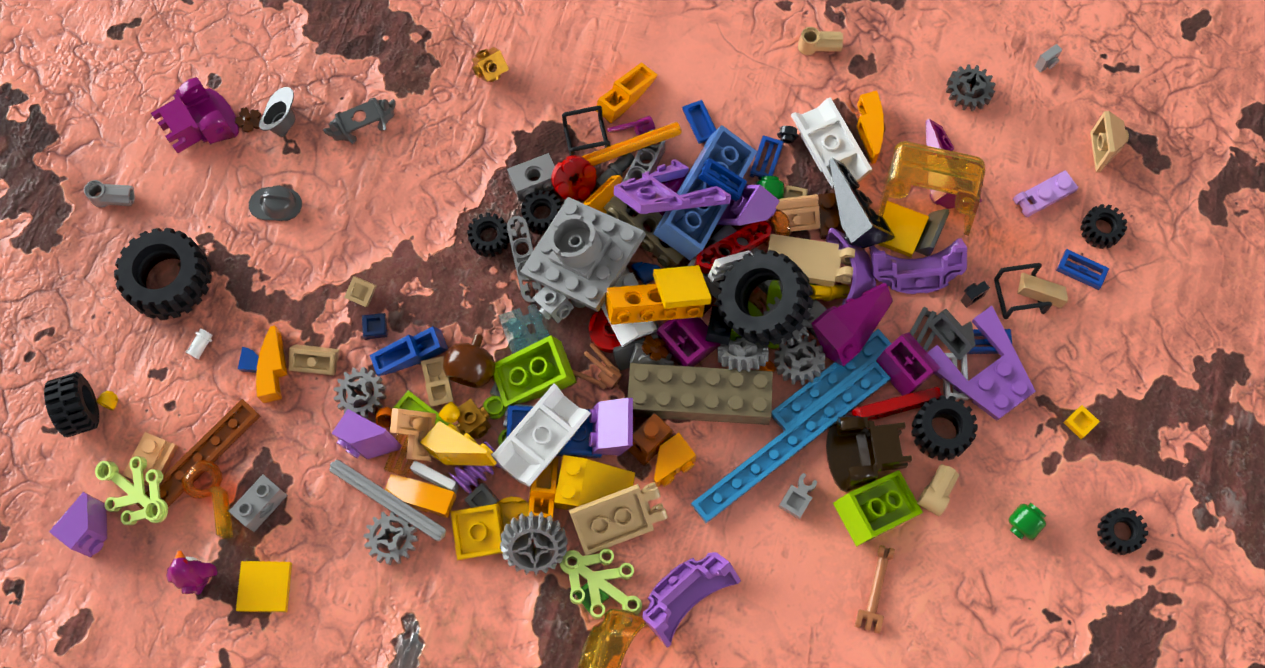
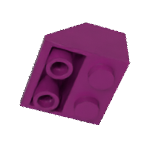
M700 317L668 320L657 329L659 339L662 338L665 342L664 347L667 348L681 366L694 367L721 346L720 343L705 341L708 326Z
M909 332L899 336L876 360L891 378L890 382L901 395L913 393L940 369L939 365Z

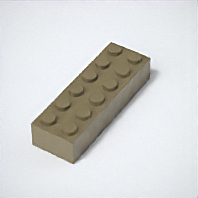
M630 363L628 398H633V417L650 418L655 413L661 419L769 425L772 411L773 371L751 370L748 372L742 370L738 372L737 369Z

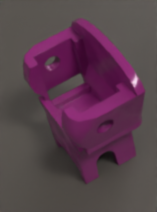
M197 77L188 79L179 89L175 90L174 100L151 112L155 120L163 117L158 122L163 131L168 128L172 131L165 136L169 143L178 139V142L172 145L177 153L200 140L204 143L209 142L211 145L235 138L239 133V126L235 124L236 116L230 105L217 91L210 88L204 89Z

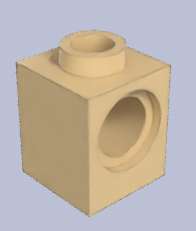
M353 276L344 298L368 307L377 285Z

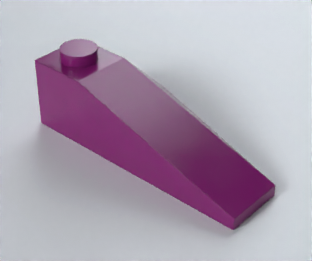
M931 119L926 120L927 175L931 200L936 205H941L947 209L979 204L982 202L978 189L972 177L967 179L962 170L965 165L962 160H959L952 153L954 146L943 127Z
M882 283L863 292L859 298H850L839 307L833 306L828 308L811 323L820 346L823 347L825 357L844 367L861 352L893 302L887 284Z

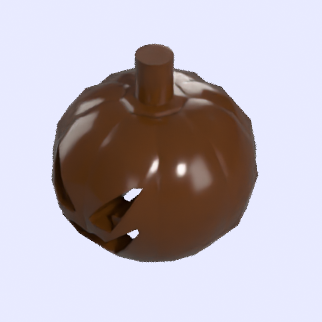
M474 334L471 344L459 343L448 349L443 358V370L448 379L472 388H481L490 381L495 372V362L493 356L486 349L480 347L483 340L482 335Z

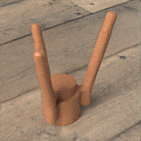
M591 343L590 347L606 366L589 352L585 351L584 355L601 369L598 375L601 380L572 370L573 374L576 377L598 385L603 390L607 387L612 390L623 375L594 343Z

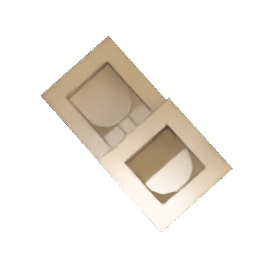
M444 356L421 361L430 407L454 401L450 379L446 377L443 370Z

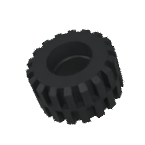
M75 372L45 383L44 399L47 412L53 425L61 435L68 438L98 427V403L89 382L81 373Z
M945 395L939 396L938 399L936 397L931 398L928 403L926 402L921 407L912 423V427H914L911 431L912 436H916L914 443L916 446L920 444L922 446L920 451L923 454L925 451L929 452L928 457L932 459L938 456V460L943 461L945 458L952 460L956 456L959 457L972 444L977 435L975 432L978 430V424H974L977 420L976 415H971V407L968 406L966 408L963 405L965 402L961 399L959 402L955 401L956 397L950 396L948 399H946ZM941 417L951 421L956 429V438L945 439L940 437L933 429L932 419Z

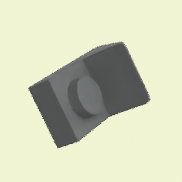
M947 309L941 311L928 324L931 330L958 360L962 359L976 346L971 321L962 326Z

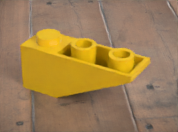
M438 421L420 442L432 457L445 465L495 466L497 464L491 456L493 451L483 443L481 445L476 444L477 442L467 433L464 435L460 434V431L450 423L447 426Z

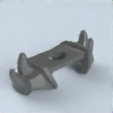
M370 98L366 103L347 111L336 113L335 118L329 123V128H324L323 131L336 141L346 140L353 144L357 141V138L350 133L366 125L379 121L378 129L380 131L386 130V124L395 115L396 101L393 99L388 102L386 99L377 100L376 98ZM363 111L366 114L365 120L361 122L352 121L356 112Z

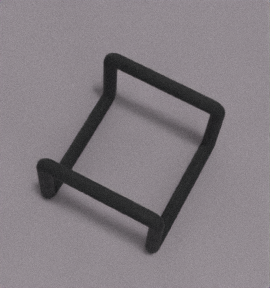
M601 106L583 108L562 114L563 128L570 156L575 155V151L604 145L605 147L611 146L610 141L607 139ZM598 110L603 141L572 147L566 117Z
M1041 263L1004 267L995 276V287L1004 319H1008L1013 311L1040 308V312L1045 314L1052 306L1051 302L1038 301V303L1013 306L1006 311L999 283L1002 274L1009 271L1034 268L1031 275L1036 277L1037 272L1042 267Z

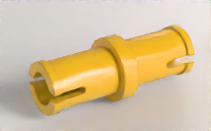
M846 284L834 285V287L811 285L813 295L810 297L813 300L823 299L824 301L844 299L848 295L843 294H849L850 288Z

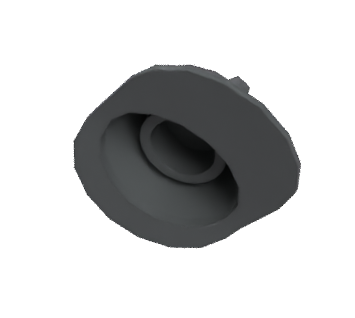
M290 87L280 88L270 97L259 122L261 130H270L278 136L284 137L293 126L296 118L291 108L294 93Z
M280 185L257 190L249 201L251 214L257 219L288 221L295 218L302 208V200L299 194L292 189Z

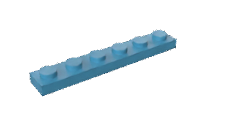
M877 329L871 334L861 352L844 367L834 362L821 372L820 377L816 376L813 379L814 382L807 383L772 410V418L785 431L876 361L881 353L892 343Z

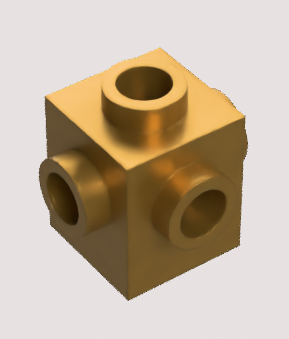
M495 47L489 50L483 49L476 54L477 57L471 59L474 64L472 69L478 79L481 78L486 82L498 80L501 77L500 74L509 70L501 51Z
M470 398L458 407L460 416L457 420L458 424L455 426L462 435L467 433L472 438L479 439L487 434L488 429L492 426L488 422L490 415L483 406L478 408Z

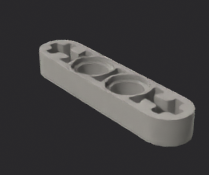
M514 216L508 220L507 230L522 297L528 303L535 304L534 299L529 295L526 296V293L530 292L529 284H523L524 281L531 282L533 280L524 277L520 273L534 250L527 221L523 217ZM519 221L521 225H524V227L520 228L521 235L523 237L527 235V238H518L516 230L512 229L515 226V222ZM520 243H526L529 246L528 252L524 255H520L516 251ZM532 282L533 288L539 292L542 289V285Z

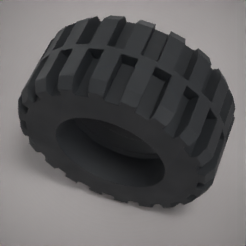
M160 228L152 229L151 233L145 231L139 234V238L131 239L129 241L130 245L127 248L123 247L120 254L122 256L117 258L115 263L118 270L114 271V278L117 280L116 287L128 303L141 314L144 313L147 317L153 319L158 317L160 320H167L169 316L173 318L181 317L182 312L189 313L193 310L191 307L194 304L199 305L201 303V296L203 294L206 295L209 290L206 284L211 283L212 276L209 273L211 266L204 252L191 237H188L181 231L175 232L171 228H165L164 231ZM167 259L181 260L179 274L172 283L160 289H148L146 287L147 276L156 264Z
M764 250L755 251L753 256L750 253L743 255V260L740 262L736 260L732 263L734 267L730 271L726 270L723 275L726 278L724 282L721 281L718 289L722 291L721 294L717 295V302L722 305L719 306L720 315L724 317V322L734 332L751 343L768 346L769 341L776 345L782 342V338L791 339L794 337L792 333L795 330L800 331L804 327L801 324L803 320H808L811 315L808 312V308L813 307L814 300L810 297L813 295L812 286L809 284L810 280L794 261L784 254L779 255L776 251L769 250L766 253ZM780 280L783 284V295L778 306L764 316H751L748 310V301L753 290L765 281Z

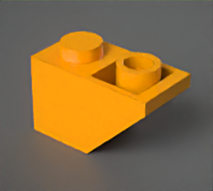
M677 433L659 446L654 475L656 487L669 485L675 480L674 476L680 471L685 473L695 465L693 462L696 460V454L680 433Z

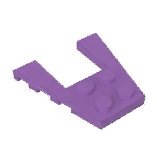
M676 159L672 160L671 165L667 167L665 164L658 166L656 172L651 174L649 171L642 173V178L638 180L631 178L614 186V195L640 214L730 204L731 195L718 186L678 195L662 184V182L687 176L689 167Z
M990 306L976 316L972 323L1001 355L994 363L967 381L938 345L927 353L940 367L934 373L936 376L946 380L954 386L956 391L966 395L972 400V403L997 421L1036 391L994 308Z

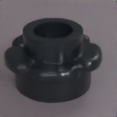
M781 126L777 133L778 138L787 144L793 143L799 137L797 128L793 126Z

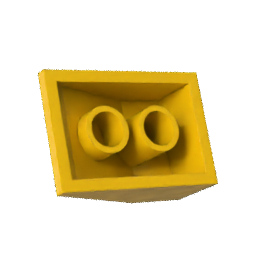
M563 455L554 499L555 507L571 510L629 488L634 484L635 472L585 458Z

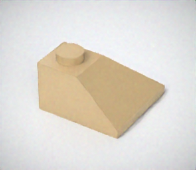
M1110 111L1103 112L1090 132L1096 172H1101L1120 152L1129 139L1128 130H1125L1124 121Z

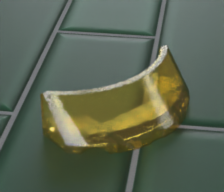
M610 609L607 611L602 624L599 627L594 626L587 637L578 668H621L628 647L637 633L646 625L642 617L628 610Z

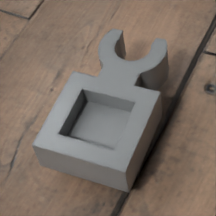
M805 473L798 479V488L791 485L779 505V508L799 520L813 498L807 492L813 491L817 485L816 480L810 486L805 485L803 482L806 476Z

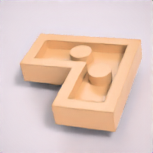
M392 408L390 433L409 435L406 459L431 461L432 456L420 442L435 426L436 413Z

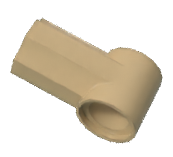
M806 27L801 33L798 50L804 55H812L816 51H841L843 47V33L818 31L814 27Z
M939 465L930 484L921 493L917 504L935 515L941 516L950 501L948 496L959 477L956 470L950 466Z

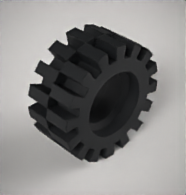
M538 190V195L532 192L531 198L528 196L525 198L526 203H522L521 213L522 217L527 221L529 228H531V232L535 233L537 230L538 234L542 235V231L548 229L562 205L555 194L550 195V191H546L543 194L542 190ZM539 206H547L551 213L545 219H538L533 214L534 210Z
M1100 204L1098 208L1095 206L1087 213L1080 227V231L1084 230L1082 237H1088L1086 239L1087 243L1090 241L1094 242L1092 244L1093 247L1100 244L1099 249H1104L1105 246L1111 248L1124 236V232L1127 230V226H1125L1127 219L1122 220L1125 215L1123 212L1118 214L1119 209L1117 207L1111 210L1112 205L1108 204L1105 208L1104 204ZM1096 221H1106L1110 224L1112 231L1110 233L1101 232L1096 227Z
M486 213V217L480 214L478 220L476 218L472 219L473 224L470 223L468 226L469 230H467L472 249L476 250L479 255L483 253L484 257H488V254L494 257L495 252L503 253L502 248L506 250L508 247L507 243L510 242L507 223L504 222V219L502 217L498 218V214L495 213L493 217L490 213ZM487 228H493L497 231V237L493 241L485 242L480 238L481 232Z
M1117 508L1101 518L1102 522L1098 523L1097 528H1100V530L1097 531V534L1102 536V539L1099 541L1101 544L1105 542L1106 546L1104 548L1107 550L1112 549L1114 554L1120 553V555H1125L1140 549L1147 540L1145 536L1148 535V531L1144 530V528L1148 527L1147 523L1142 524L1140 521L1144 518L1141 515L1137 517L1135 510L1129 512V508ZM1122 522L1129 526L1131 537L1128 540H1121L1115 535L1114 526L1116 523Z

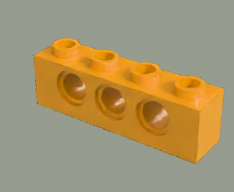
M656 284L607 288L605 301L611 325L703 317L705 305L664 309Z

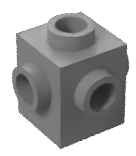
M545 286L533 297L534 301L541 308L539 312L547 320L552 318L557 323L566 318L574 308L569 301L570 298Z

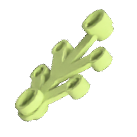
M135 456L130 460L129 465L132 469L134 485L119 473V468L114 462L101 461L97 464L95 474L98 479L112 480L128 494L119 498H107L105 501V509L107 511L118 512L122 507L136 503L144 507V509L138 511H124L121 514V522L124 525H134L138 520L148 519L152 523H160L167 517L168 505L161 499L159 484L163 480L162 471L151 469L146 473L150 498L145 494L143 470L147 467V460L144 457Z
M603 549L599 554L585 556L574 550L567 551L560 563V568L569 575L571 586L570 600L573 604H581L585 599V592L580 588L579 575H581L588 581L591 600L590 615L594 619H600L605 614V606L601 603L599 589L622 605V612L625 616L634 618L640 614L642 602L638 597L627 596L606 581L617 578L630 579L634 573V567L630 563H623L620 568L592 571L586 566L598 563L610 565L613 562L614 553L612 550ZM607 553L611 556V559L606 561L602 558V555ZM573 558L577 563L571 566L567 561ZM629 568L631 573L625 575L622 573V569ZM579 592L582 598L576 600L573 598V594ZM633 601L637 604V607L630 609L628 603ZM600 607L602 613L597 615L593 612V609Z

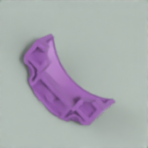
M830 228L826 242L839 244L838 250L847 247L855 249V257L850 258L851 267H853L852 285L847 298L843 299V305L846 300L859 298L863 292L876 287V281L873 275L871 259L865 249L856 245H850L845 239L844 233Z
M962 238L956 239L950 246L936 254L917 259L897 258L886 254L885 251H880L874 245L869 247L874 277L879 282L887 284L892 290L902 293L916 294L937 291L948 286V282L957 275H962L967 270V246Z
M717 552L708 553L704 559L695 561L694 558L689 559L671 570L655 586L648 597L650 604L648 609L643 611L642 619L668 648L671 645L675 630L688 611L706 596L722 588L738 584L741 580L731 563Z

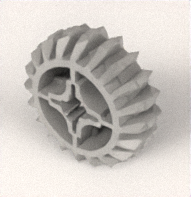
M531 511L527 517L523 513L520 514L519 519L513 517L511 524H506L501 534L502 542H500V549L503 552V559L508 560L509 567L515 565L517 572L524 569L526 575L529 571H534L537 576L540 570L546 574L548 567L555 570L557 563L562 562L563 556L567 552V537L565 536L564 527H560L559 520L553 521L551 515L544 518L542 511L538 516H534Z

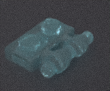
M536 304L529 305L527 307L529 314L524 316L520 308L498 315L512 354L550 336L548 330L544 328L543 316L538 311ZM528 324L534 325L535 333H529Z

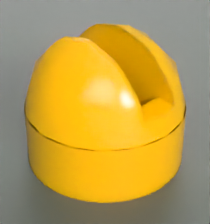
M105 391L99 395L96 402L113 411L118 403V396L112 391Z
M449 402L439 412L438 416L447 423H454L458 420L460 411L453 402Z

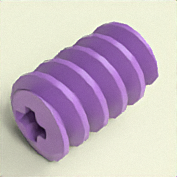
M483 442V444L488 446L493 451V453L495 452L493 447L488 442ZM462 465L464 469L457 466L454 468L456 476L449 473L457 484L470 494L472 493L470 485L478 487L477 479L480 478L486 481L485 472L493 475L494 471L492 466Z

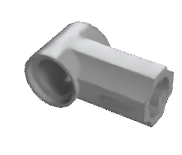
M93 180L84 187L86 197L94 206L99 208L108 205L132 206L135 200L134 187L130 185L103 184L100 181Z

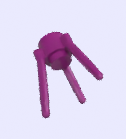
M647 116L634 122L608 128L607 131L614 132L634 127L635 133L638 136L656 128L652 118Z

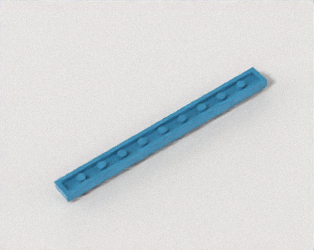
M874 361L694 500L691 506L707 524L834 425L838 417L847 415L888 383L891 378Z

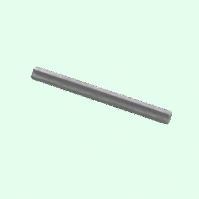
M335 460L330 464L329 470L331 473L434 540L440 541L445 537L446 529L348 465L340 460Z

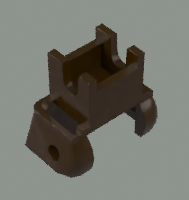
M838 417L836 423L830 427L827 434L826 452L831 475L840 490L847 492L869 484L877 479L878 471L902 469L908 466V462L912 461L911 455H902L899 436L902 433L901 430L906 427L905 422L875 426L874 421H868V417Z

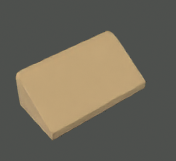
M1026 273L1021 274L1017 294L1041 302H1051L1053 306L1062 308L1067 303L1068 296L1065 286Z
M295 344L289 348L288 370L334 376L339 349Z

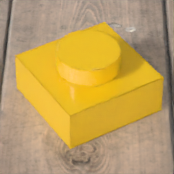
M1081 405L1063 423L1082 439L1100 421Z

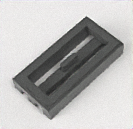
M923 307L910 331V334L914 336L924 315L928 317L917 338L919 344L929 328L928 324L937 316L936 312H930L926 307ZM933 331L923 347L926 352L936 335Z

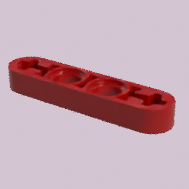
M766 221L751 223L707 247L697 255L695 266L699 265L701 272L708 274L715 259L726 257L719 253V248H727L730 251V255L748 250L751 251L768 240L772 231L770 224ZM757 230H758V231H762V230L764 231V234H763L762 232H759V233H757V234H755V233H756ZM737 238H745L748 241V245H740L737 242ZM704 259V261H708L711 259L710 264H708L707 262L702 263V260Z
M933 387L864 405L851 412L853 416L868 417V421L921 408L931 398L936 397L938 399L942 393L939 387Z

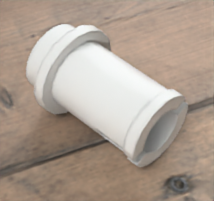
M201 328L199 332H195L196 337L188 350H186L187 354L198 360L207 344L213 341L211 340L213 335Z

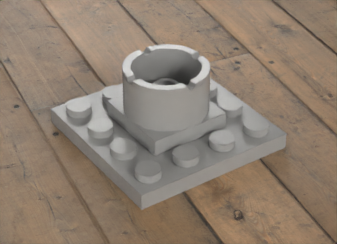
M567 197L520 273L524 277L598 312L606 300L607 288L615 286L646 234L644 230Z

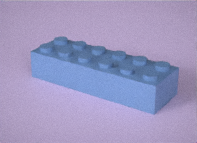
M721 125L708 138L677 194L683 195L712 187L698 178L699 174L702 173V168L705 166V161L709 157L743 178L757 151ZM728 204L666 211L653 234L691 260L705 247Z

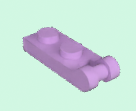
M1065 170L1031 189L1017 194L1013 201L1023 209V215L1029 217L1076 192L1078 186Z

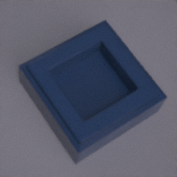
M385 313L362 315L364 340L388 337Z

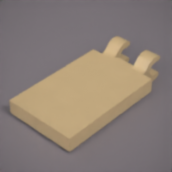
M770 234L768 251L773 250L779 255L784 254L788 256L807 275L810 280L809 283L834 287L835 281L843 284L851 283L853 267L844 266L840 268V263L851 265L850 258L855 257L854 248L847 247L838 250L839 244Z
M655 482L646 485L642 490L636 484L569 510L585 555L593 554L653 531L652 523L668 518L662 503L650 509L648 501L661 497Z

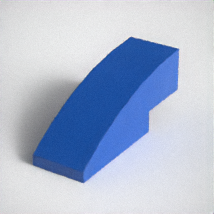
M432 326L415 336L407 335L371 354L370 358L376 375L383 376L421 363L423 360L436 357L448 351V347L442 331Z

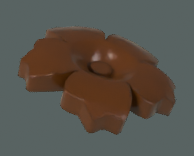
M247 107L241 108V112H239L240 117H235V124L240 128L242 127L243 132L247 133L253 131V128L259 129L261 117L259 110L252 109L249 112Z
M651 335L645 337L644 344L641 347L646 355H650V358L655 361L667 357L669 352L667 348L663 347L665 342L662 338L653 339Z

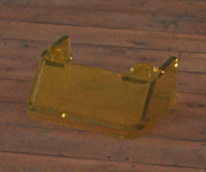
M908 141L898 143L894 148L884 183L878 216L883 217L888 197L904 198L908 195L911 185L957 195L955 207L960 213L965 214L964 235L969 236L980 202L986 171L985 162L976 156Z

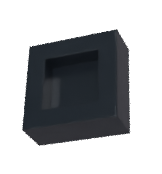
M985 281L978 285L976 283L971 284L964 290L965 295L961 302L967 308L984 297L990 287Z

